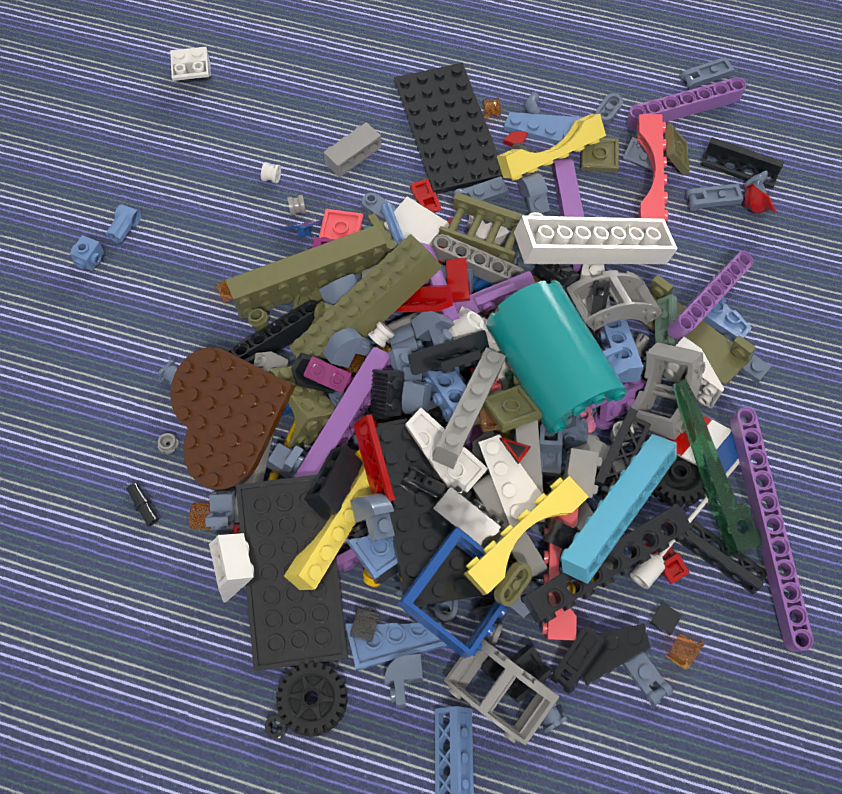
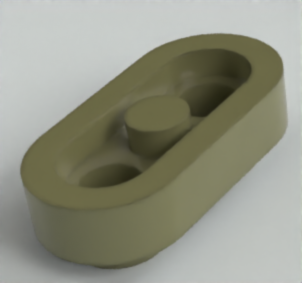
M516 562L509 568L505 578L495 588L494 598L497 603L509 607L517 601L532 578V570L529 565Z

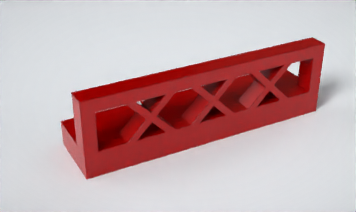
M423 285L395 312H439L453 306L450 285Z
M372 414L365 415L353 427L371 494L381 493L384 495L385 492V496L390 502H393L395 497L375 428L378 426L376 421H373Z

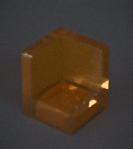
M482 407L478 415L480 430L482 432L499 430V427L484 407Z
M680 633L666 654V657L686 670L693 664L705 643L701 640L695 643Z

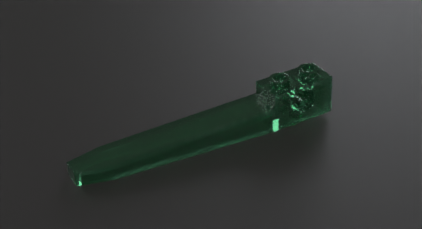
M685 379L673 384L677 405L711 511L728 554H739L763 545L760 539L761 534L753 522L751 509L747 506L746 502L737 503L696 397L687 380ZM738 523H739L740 526H741V531H740V532H739L738 529H737V524H738Z

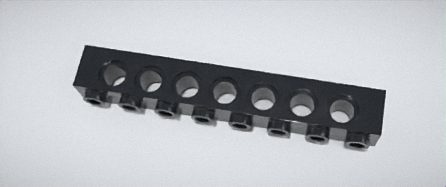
M676 504L622 536L606 557L613 564L612 570L606 567L604 560L595 573L593 582L590 581L587 584L568 574L561 573L521 599L536 623L542 620L544 623H547L557 617L556 611L561 608L567 611L575 606L574 600L582 597L584 600L595 593L594 588L598 585H601L602 588L614 582L612 577L619 573L621 576L633 570L631 565L637 561L641 565L652 558L650 553L655 550L657 553H660L669 548L668 542L674 539L678 542L688 536L686 531L691 529L692 525L679 505ZM661 525L667 529V536L662 533ZM643 536L649 540V547L644 545ZM624 548H628L631 551V558L625 556ZM568 582H572L575 585L574 594L568 591ZM549 593L556 597L555 605H551L548 602L547 596Z

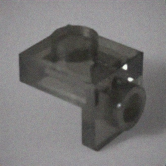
M364 607V609L357 608L350 637L373 642L377 625L381 619L376 609Z

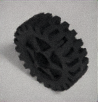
M677 455V458L656 486L652 495L655 498L659 496V501L662 503L667 501L669 506L678 504L679 507L683 505L685 507L690 506L692 503L698 502L709 489L713 479L711 477L713 471L700 468ZM674 471H679L683 477L677 476Z
M320 662L299 664L298 667L290 669V672L284 675L282 682L278 685L279 689L276 692L278 714L283 723L297 734L308 737L321 736V734H326L335 728L344 717L348 702L347 690L340 675L328 665L326 666ZM311 693L318 695V701L314 705L306 704V698Z

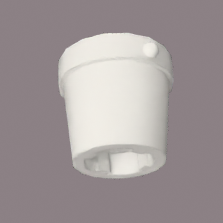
M470 311L459 319L454 320L455 325L449 331L452 334V338L455 339L479 331L484 325L481 317L477 313Z

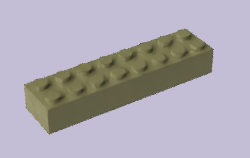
M374 225L226 279V283L241 320L248 318L249 313L253 309L260 308L263 311H269L278 305L290 303L295 299L296 295L300 294L301 297H306L312 293L311 290L315 291V288L318 287L321 289L350 274H360L362 276L363 270L379 264L386 257L387 244L378 225Z
M410 234L392 252L388 253L377 266L373 267L363 279L357 282L348 293L342 296L334 306L327 310L319 320L312 324L305 333L297 338L289 348L296 358L300 353H305L327 359L323 351L330 338L336 332L345 328H355L361 336L367 338L369 336L368 333L376 329V324L379 321L383 323L434 276L442 266L430 251Z

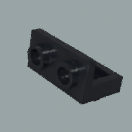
M535 264L534 276L541 281H546L547 284H551L552 280H556L563 287L564 285L577 282L580 278L578 273L564 264Z
M529 644L511 658L512 662L542 683L552 673V670L542 662L533 646ZM504 667L499 668L493 674L496 679L499 678L505 669ZM516 677L506 691V694L518 703L528 697L533 689Z

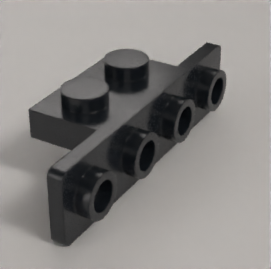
M479 330L409 353L408 360L412 374L418 375L433 369L442 371V373H450L455 371V367L473 365L474 361L481 359L480 353H483L486 347L489 348L486 331Z

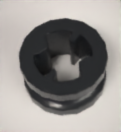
M275 715L267 719L265 731L271 738L280 739L286 734L287 726L283 723L280 716ZM278 720L282 730L280 732L276 731V734H273V729L270 725L272 722L276 724Z

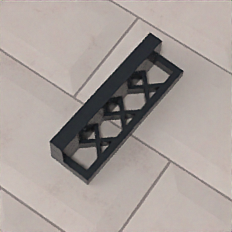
M711 137L701 162V166L744 181H748L751 177L767 170V176L772 177V181H764L763 184L765 188L773 190L784 164V161ZM707 157H714L718 162L707 161ZM732 163L736 168H727L726 164ZM745 169L752 170V172H753L754 174H752V175L745 174L744 170H745Z
M631 407L595 479L594 485L598 486V491L607 495L610 488L603 486L605 480L614 477L617 483L619 480L618 476L622 472H616L613 465L614 461L623 459L627 469L632 457L638 454L651 424L636 418L638 410ZM632 423L644 428L643 433L633 436L630 429ZM631 441L635 450L625 454L622 444Z
M692 520L690 524L700 532L701 537L689 529L686 531L688 536L678 542L751 594L756 593L764 584L763 580L767 576L766 570ZM714 542L719 545L720 551L709 543ZM733 555L734 557H736L738 559L739 564L731 558H729L728 556ZM747 569L755 570L757 573L760 574L759 578L751 572H749Z

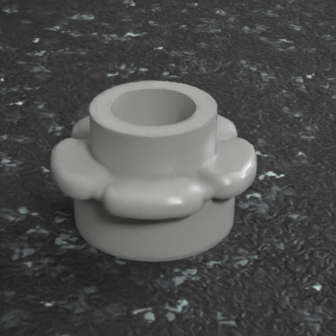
M170 433L162 434L158 439V449L167 454L173 453L179 445L178 439Z

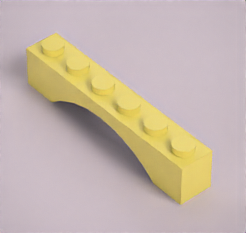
M589 114L574 121L567 135L557 145L548 150L532 153L522 149H512L498 155L497 159L503 178H510L512 181L523 177L522 174L535 172L541 165H550L554 163V159L568 157L572 151H581L587 144L593 145L600 142L599 139L606 136L601 115Z
M361 466L349 494L342 503L341 510L337 514L330 516L323 529L295 557L284 577L299 590L316 589L356 522L350 500L372 495L364 466Z
M570 476L564 480L558 478L550 486L552 491L547 496L544 493L541 494L534 501L536 506L531 511L528 509L524 510L517 517L519 522L514 527L511 524L500 533L502 538L497 543L494 540L483 549L485 554L480 559L476 556L466 565L468 570L464 574L483 595L488 594L505 578L506 565L510 553L517 540L529 527L542 519L566 516L576 510L588 498V495Z

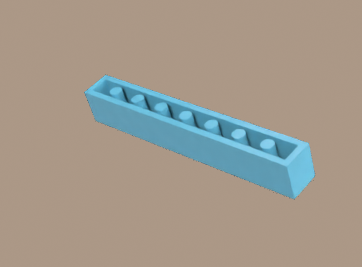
M654 434L647 441L643 442L639 453L632 457L630 465L621 472L617 483L610 487L606 498L598 503L594 514L587 518L581 532L575 534L572 544L562 552L560 560L563 573L587 584L590 582L677 458L676 442Z

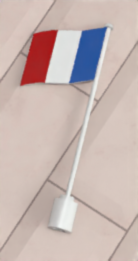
M691 413L683 433H680L675 440L667 439L677 443L678 456L700 468L721 474L723 477L688 518L690 523L740 463L732 430L708 417L696 413ZM745 437L746 441L752 444L751 440ZM674 539L668 542L670 547L675 542ZM669 548L658 555L655 553L650 554L652 558L641 565L638 564L631 572V578L642 588L649 589L665 569L662 557Z

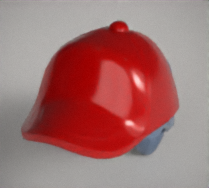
M767 170L751 177L744 185L746 191L744 194V206L756 214L768 210L774 213L778 212L775 210L773 201L767 195L763 184L768 175Z

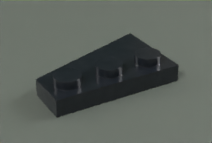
M645 624L599 633L607 640L583 674L585 685L589 686L600 677L609 674L622 664L651 649Z

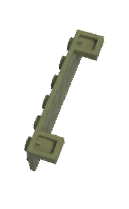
M659 275L652 279L650 292L655 300L672 294L673 285ZM678 301L677 316L686 308ZM655 320L650 321L648 324L642 322L655 332ZM703 320L685 336V338L702 349L723 386H726L752 360L756 350L755 346L740 335L732 343Z

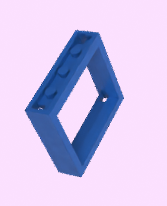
M456 527L448 534L397 605L465 659L471 656L474 657L481 650V641L485 636H490L496 627L494 622L498 617L501 618L506 613L508 607L497 603L495 600L464 645L413 604L455 545L459 546L472 558L477 556L480 559L485 554L484 548Z

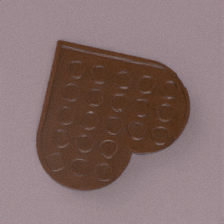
M203 348L185 358L174 374L170 398L176 417L188 428L184 439L183 454L190 475L202 486L216 490H229V488L246 482L258 467L296 386L219 348Z

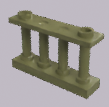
M457 192L454 197L453 210H456V213L449 228L440 226L439 235H447L514 264L516 254L515 251H512L516 241L514 231L521 217L525 215ZM464 214L475 217L467 235L456 231ZM482 220L493 223L486 241L474 238ZM501 226L512 230L504 248L493 244Z

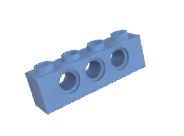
M627 320L614 321L597 329L603 351L619 344L623 348L621 358L629 370L628 374L619 377L622 383L639 382L643 365Z
M433 369L422 373V382L433 384L431 392L433 401L442 410L446 422H449L466 386L456 371L442 373V371Z

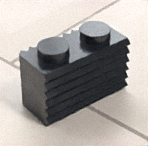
M373 369L370 412L383 416H401L404 372L390 369Z

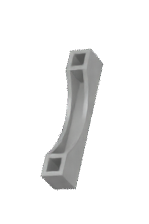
M486 347L437 444L433 461L454 469L484 402L500 374L506 358L505 355Z

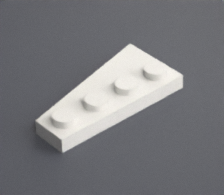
M422 408L405 424L447 488L450 484L454 487L458 484L468 492L488 469L465 447L454 469L433 461L437 444L445 429Z
M497 435L478 443L509 525L511 524L514 527L519 522L517 517L526 509L531 511L536 506L534 501L542 493L520 463L517 464L500 441L501 436Z

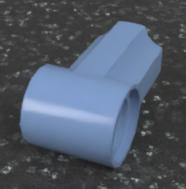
M120 204L115 211V219L107 230L106 236L115 243H122L131 227H136L141 219L140 210Z

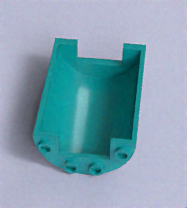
M552 280L551 284H547L546 281H540L515 292L498 305L500 309L496 314L493 312L488 317L486 327L500 352L506 356L505 360L520 386L542 412V419L540 420L548 434L552 432L559 433L564 430L568 424L569 416L580 415L586 410V407L592 404L598 405L605 400L607 402L612 400L618 401L626 396L627 389L558 281Z

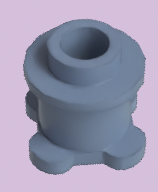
M173 360L168 361L167 365L158 373L162 377L161 380L163 382H170V386L178 368L174 365L175 362Z
M556 703L543 720L546 726L545 733H548L567 720L566 716L562 718L555 707L557 706Z

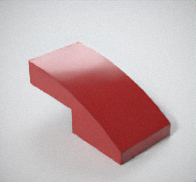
M428 178L410 184V189L418 204L433 213L442 211L436 192H433Z
M466 257L446 260L447 284L451 287L453 302L469 301L470 282L468 280V261Z
M647 541L646 543H644V545L647 546V547H649V545H650L649 541ZM670 547L662 557L665 569L661 574L670 584H673L690 572L679 553H675L672 547ZM655 550L654 552L650 553V554L655 553V554H657V555L659 554V553H657L656 550Z

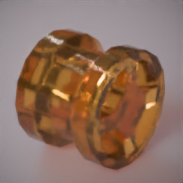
M498 97L493 100L483 99L485 118H490L491 115H501V105Z

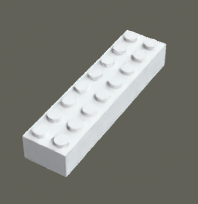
M522 216L514 231L524 264H667L677 250L664 219Z

